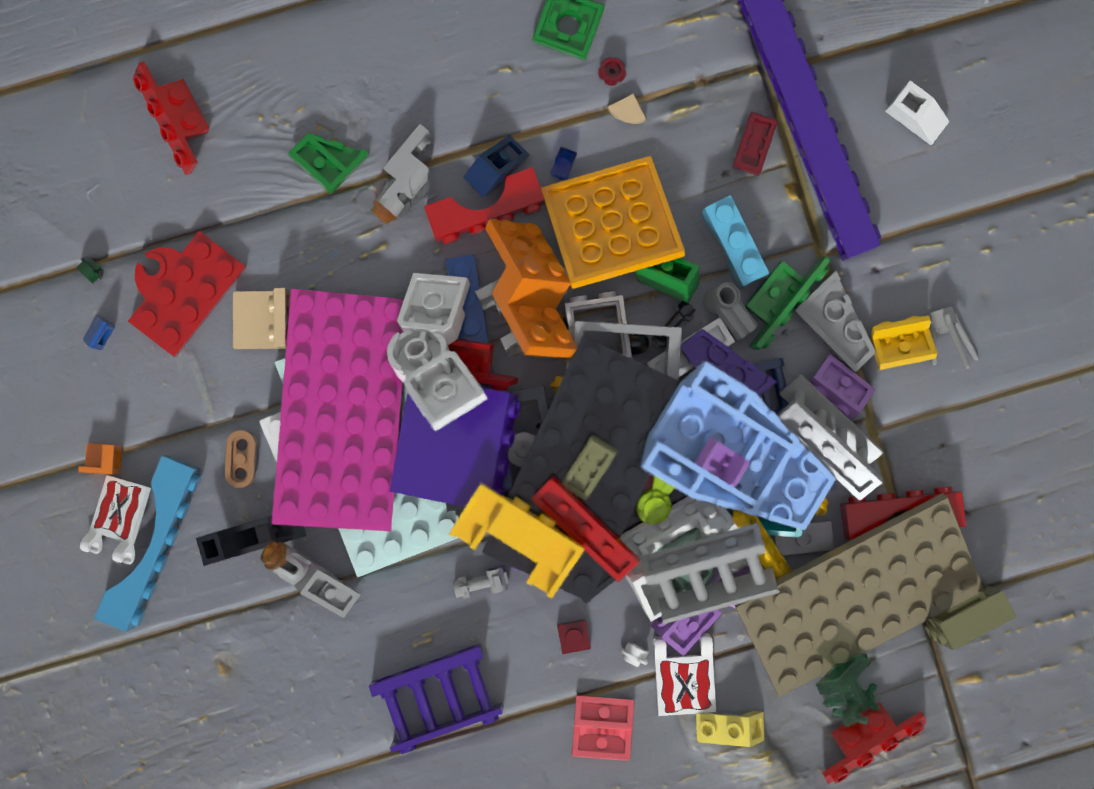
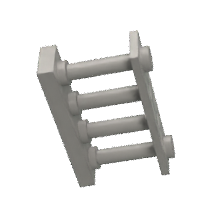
M798 375L780 391L779 394L789 403L777 414L780 421L790 432L794 433L802 445L856 498L861 500L882 483V477L869 464L882 455L883 450L803 375Z
M758 523L641 556L647 584L659 583L664 597L658 599L663 624L779 593L773 568L762 569L758 557L759 554L766 553ZM746 558L751 573L734 578L729 563ZM717 566L722 581L705 586L700 571ZM688 575L693 589L676 594L671 579Z

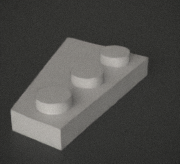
M834 271L793 312L855 373L876 351L862 322L859 321L851 305L850 297L846 294L837 271Z

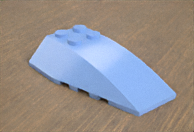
M705 361L678 385L648 435L641 463L643 469L694 499L711 502L722 507L763 517L802 530H806L836 480L823 464L802 445L794 433L788 430L780 421V418L762 402V399L755 392ZM710 437L750 461L749 466L735 487L694 463Z

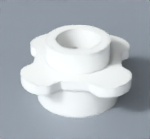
M628 642L625 648L621 647V653L625 655L623 660L639 667L640 663L647 665L646 657L649 653L647 650L631 642Z

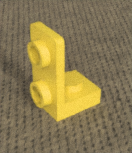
M751 711L741 716L698 713L696 714L697 741L699 743L752 747L764 741V712Z

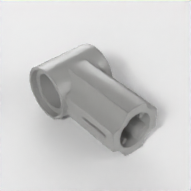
M725 282L707 291L704 296L706 308L711 313L718 314L737 341L757 328V322L740 301V292L734 284ZM720 294L723 296L724 302L721 300Z

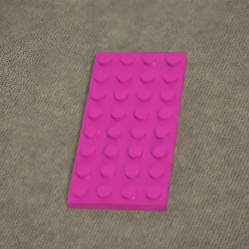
M291 289L272 524L391 532L394 492L389 491L398 446L402 381L396 376L388 360L387 348L390 340L396 333H403L397 318L404 299Z

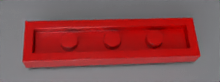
M554 475L531 498L574 541L584 546V550L616 581L619 582L640 562L641 558Z

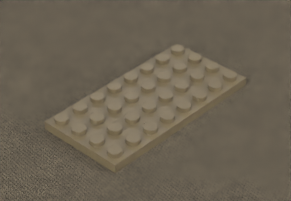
M942 493L776 579L779 593L735 604L734 606L777 695L781 697L927 621V618L930 616L935 617L979 594L978 591L983 589V585L949 500Z

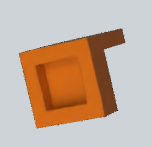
M88 443L86 445L85 466H78V472L121 474L122 445Z

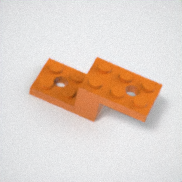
M489 219L485 229L506 265L503 274L492 291V295L524 354L573 358L577 345L556 310L571 283L564 268L543 236L541 229L532 223L524 224L509 220Z

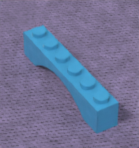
M169 455L161 457L151 480L155 497L156 519L150 546L142 561L133 572L119 584L105 591L94 619L125 632L141 624L145 616V611L142 610L146 599H151L157 586L153 582L157 573H161L167 563L168 557L165 554L168 546H172L178 537L179 530L176 529L180 518L184 519L190 507V503L187 502L191 491L195 492L200 484L201 476L198 474L201 468Z

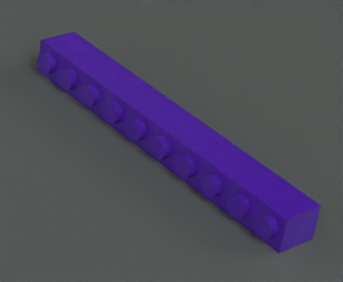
M738 0L842 262L879 247V240H881L880 231L876 224L871 223L868 215L870 213V206L865 197L861 198L857 188L860 186L858 176L854 170L851 171L847 163V160H849L848 151L844 144L839 143L836 135L838 133L836 121L833 117L829 118L825 108L828 106L826 96L823 91L818 90L815 83L817 80L815 69L812 64L808 65L804 55L806 54L805 44L802 38H797L794 31L796 24L791 11H786L783 3L785 0Z

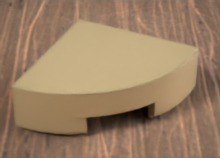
M634 94L607 108L614 118L623 122L640 124L646 121Z

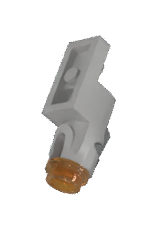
M421 124L417 126L383 167L386 174L393 179L391 181L387 180L381 193L374 200V206L370 211L386 225H389L392 220L395 222L398 217H402L428 194L426 183L429 180L430 170L415 157L417 153L422 155L431 143L429 141L431 137L429 130Z
M271 542L262 552L261 561L267 569L294 585L300 594L342 618L346 616L361 595L356 589L337 579L331 571L285 543Z

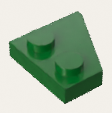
M311 133L305 135L288 152L289 157L330 194L369 157V153L364 149L359 151L344 146V143L334 140L327 141Z

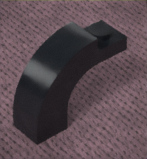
M272 516L197 537L196 541L203 566L307 535L304 526L272 524Z

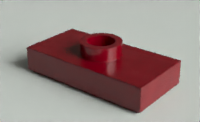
M752 111L750 112L732 165L733 168L756 176L761 174L778 120Z

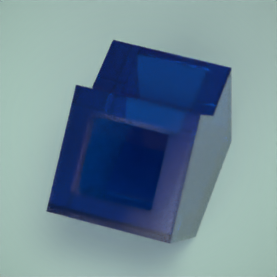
M561 146L550 175L563 181L568 180L577 152Z

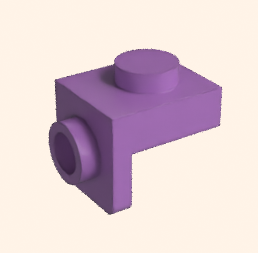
M710 437L694 463L735 487L749 466L750 461Z

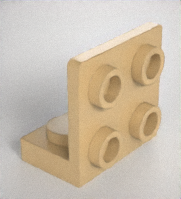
M273 288V291L233 292V348L286 349L291 291L286 288Z

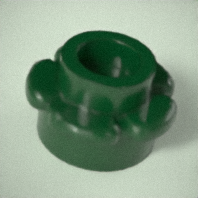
M84 258L80 259L82 262L76 268L92 284L98 279H102L100 273L103 269L92 258L88 261Z

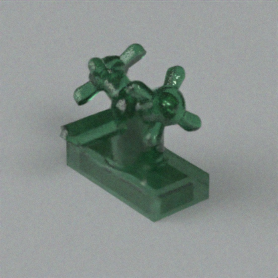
M866 653L854 655L844 664H835L816 684L820 695L840 693L828 695L823 705H825V708L846 705V710L833 708L832 713L835 716L842 717L845 726L848 727L857 722L862 724L869 722L868 717L858 714L863 712L864 707H871L873 711L880 710V706L874 702L875 696L873 694L877 689V685L871 683L867 690H863L858 679L860 674L871 664Z

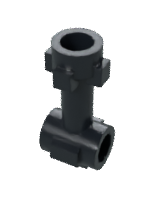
M684 301L677 302L673 307L675 314L664 327L678 328L684 320L690 322L694 317L693 313L696 309L690 303ZM652 335V345L656 349L666 347L667 336Z

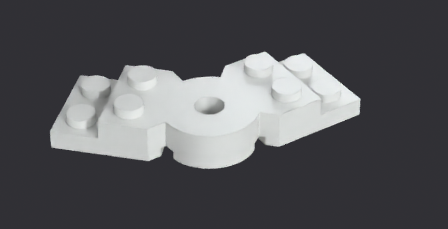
M413 273L397 318L403 333L399 334L398 332L392 337L388 344L387 357L396 376L404 382L411 398L436 431L482 403L487 397L456 352H450L448 347L450 343L458 339L465 318L463 305L470 287L468 278Z

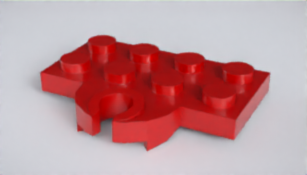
M201 231L195 235L182 253L172 248L163 247L146 252L147 258L156 259L159 262L160 270L157 274L149 275L146 272L145 266L139 263L135 267L134 280L138 291L145 297V300L128 322L173 357L180 353L247 268Z

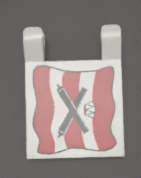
M106 475L90 530L81 540L80 549L85 552L100 553L103 547L102 535L121 541L114 550L112 559L118 563L132 564L135 559L134 543L151 488Z
M704 633L699 638L701 655L667 657L666 641L660 636L653 638L658 716L716 712L713 639L709 633Z

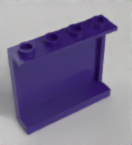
M481 388L487 397L485 401L435 431L426 417L423 416L410 394L407 393L389 492L466 507L482 482L504 496V490L502 489L503 480L508 475L510 462L507 458L509 448L513 446L515 440L513 425L520 412L519 395Z

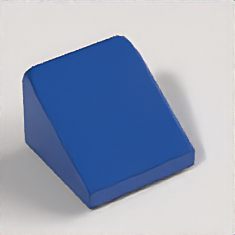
M96 316L83 341L89 347L101 350L113 332L115 325L100 316Z

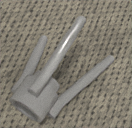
M953 306L930 313L932 321L929 330L936 350V330H939L940 335L950 332L965 369H969L970 363L958 333L972 358L976 361L979 359V356L963 329L958 314H955ZM937 357L931 360L933 366L937 365Z

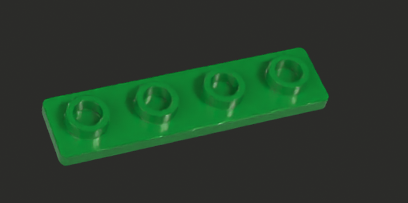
M819 257L804 277L800 276L784 261H780L744 305L766 324L750 343L749 347L751 349L760 350L761 347L765 349L775 338L773 332L779 325L782 327L790 320L793 315L791 310L797 302L801 304L809 296L811 290L808 288L815 280L818 282L826 275L829 270L827 265L831 261L829 257Z

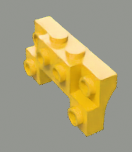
M481 482L449 535L460 538L468 543L470 548L475 550L487 531L537 563L527 578L526 583L535 585L546 592L547 596L552 599L581 556L584 546L561 533L555 527L556 521L543 513L537 516L529 511L531 506L518 497H515L514 500L506 498Z

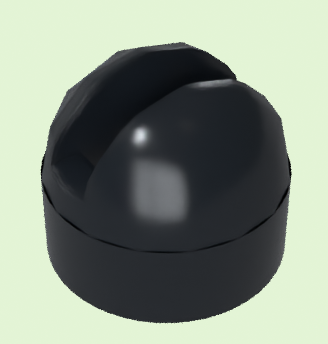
M629 334L631 355L644 353L649 347L648 337L642 334Z

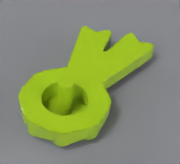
M654 475L652 488L643 491L635 505L638 517L651 525L666 521L672 510L668 495L675 487Z

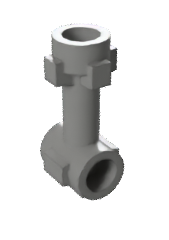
M494 566L486 569L487 576L468 581L465 576L458 577V580L453 581L456 598H470L469 592L490 587L491 593L507 590V583H509L507 572L504 571L503 566Z

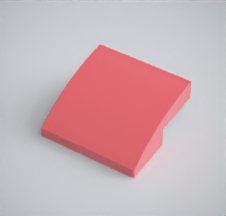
M576 695L572 757L630 761L634 700Z

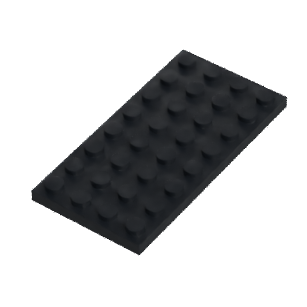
M582 336L508 494V498L514 500L515 497H518L531 506L529 511L535 515L540 516L541 513L547 515L531 498L553 475L560 482L563 481L593 434L616 448L618 452L588 499L584 501L578 496L576 497L620 538L651 474L641 467L648 435L681 381ZM557 523L555 524V527L561 533L571 538ZM491 534L482 550V553L527 574H530L537 564ZM584 550L559 588L590 602L605 569Z

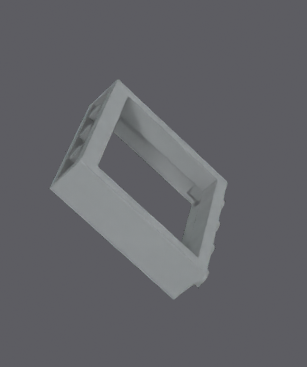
M575 321L574 327H568V331L577 347L583 336V331L667 336L664 374L679 380L682 328ZM566 358V371L572 358Z

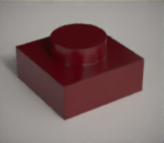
M585 619L557 624L562 654L591 649Z

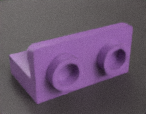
M831 354L824 359L813 377L809 380L816 389L850 420L861 413L876 390Z
M717 609L663 624L662 616L652 622L651 627L661 638L684 656L722 613Z

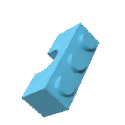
M731 195L705 207L701 214L713 239L716 238L724 250L727 258L726 265L738 289L767 276L769 271Z

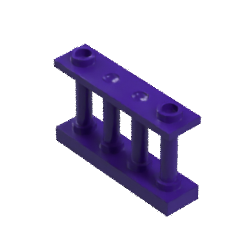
M481 643L370 683L369 689L372 697L380 695L381 699H385L399 739L392 742L390 746L391 753L400 751V754H405L417 748L416 744L481 721L483 725L499 720L498 715L503 714L502 703L492 706L478 667L480 664L479 659L484 657ZM459 666L467 669L481 708L480 711L466 716L462 710L451 678L452 669ZM434 675L436 679H440L454 719L438 726L423 686L425 684L424 679ZM408 685L409 689L413 690L426 730L413 735H409L396 697L398 693L397 688Z

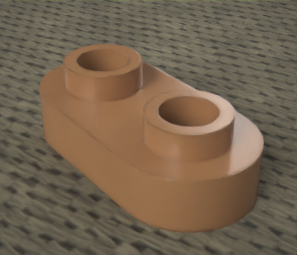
M235 431L229 435L226 441L225 479L229 485L235 488H245L251 485L256 476L257 440L249 431ZM242 439L247 442L245 450H241L238 446L239 441ZM240 468L246 471V476L243 479L237 476V471Z

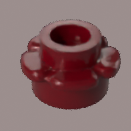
M609 57L601 62L602 66L598 69V75L601 80H604L605 84L614 86L617 82H622L625 79V64L622 60ZM614 69L615 73L611 74L609 71Z

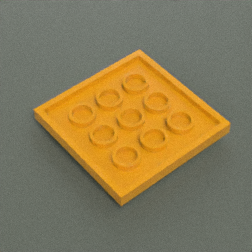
M651 156L541 187L572 289L685 257L681 238Z

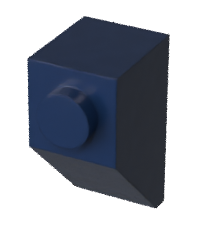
M509 135L480 154L463 178L482 197H485L505 181L506 176L511 175L530 154Z

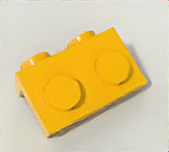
M929 315L922 317L911 316L897 322L885 321L872 328L870 341L876 351L874 355L879 370L936 359L938 353L929 330L931 323Z

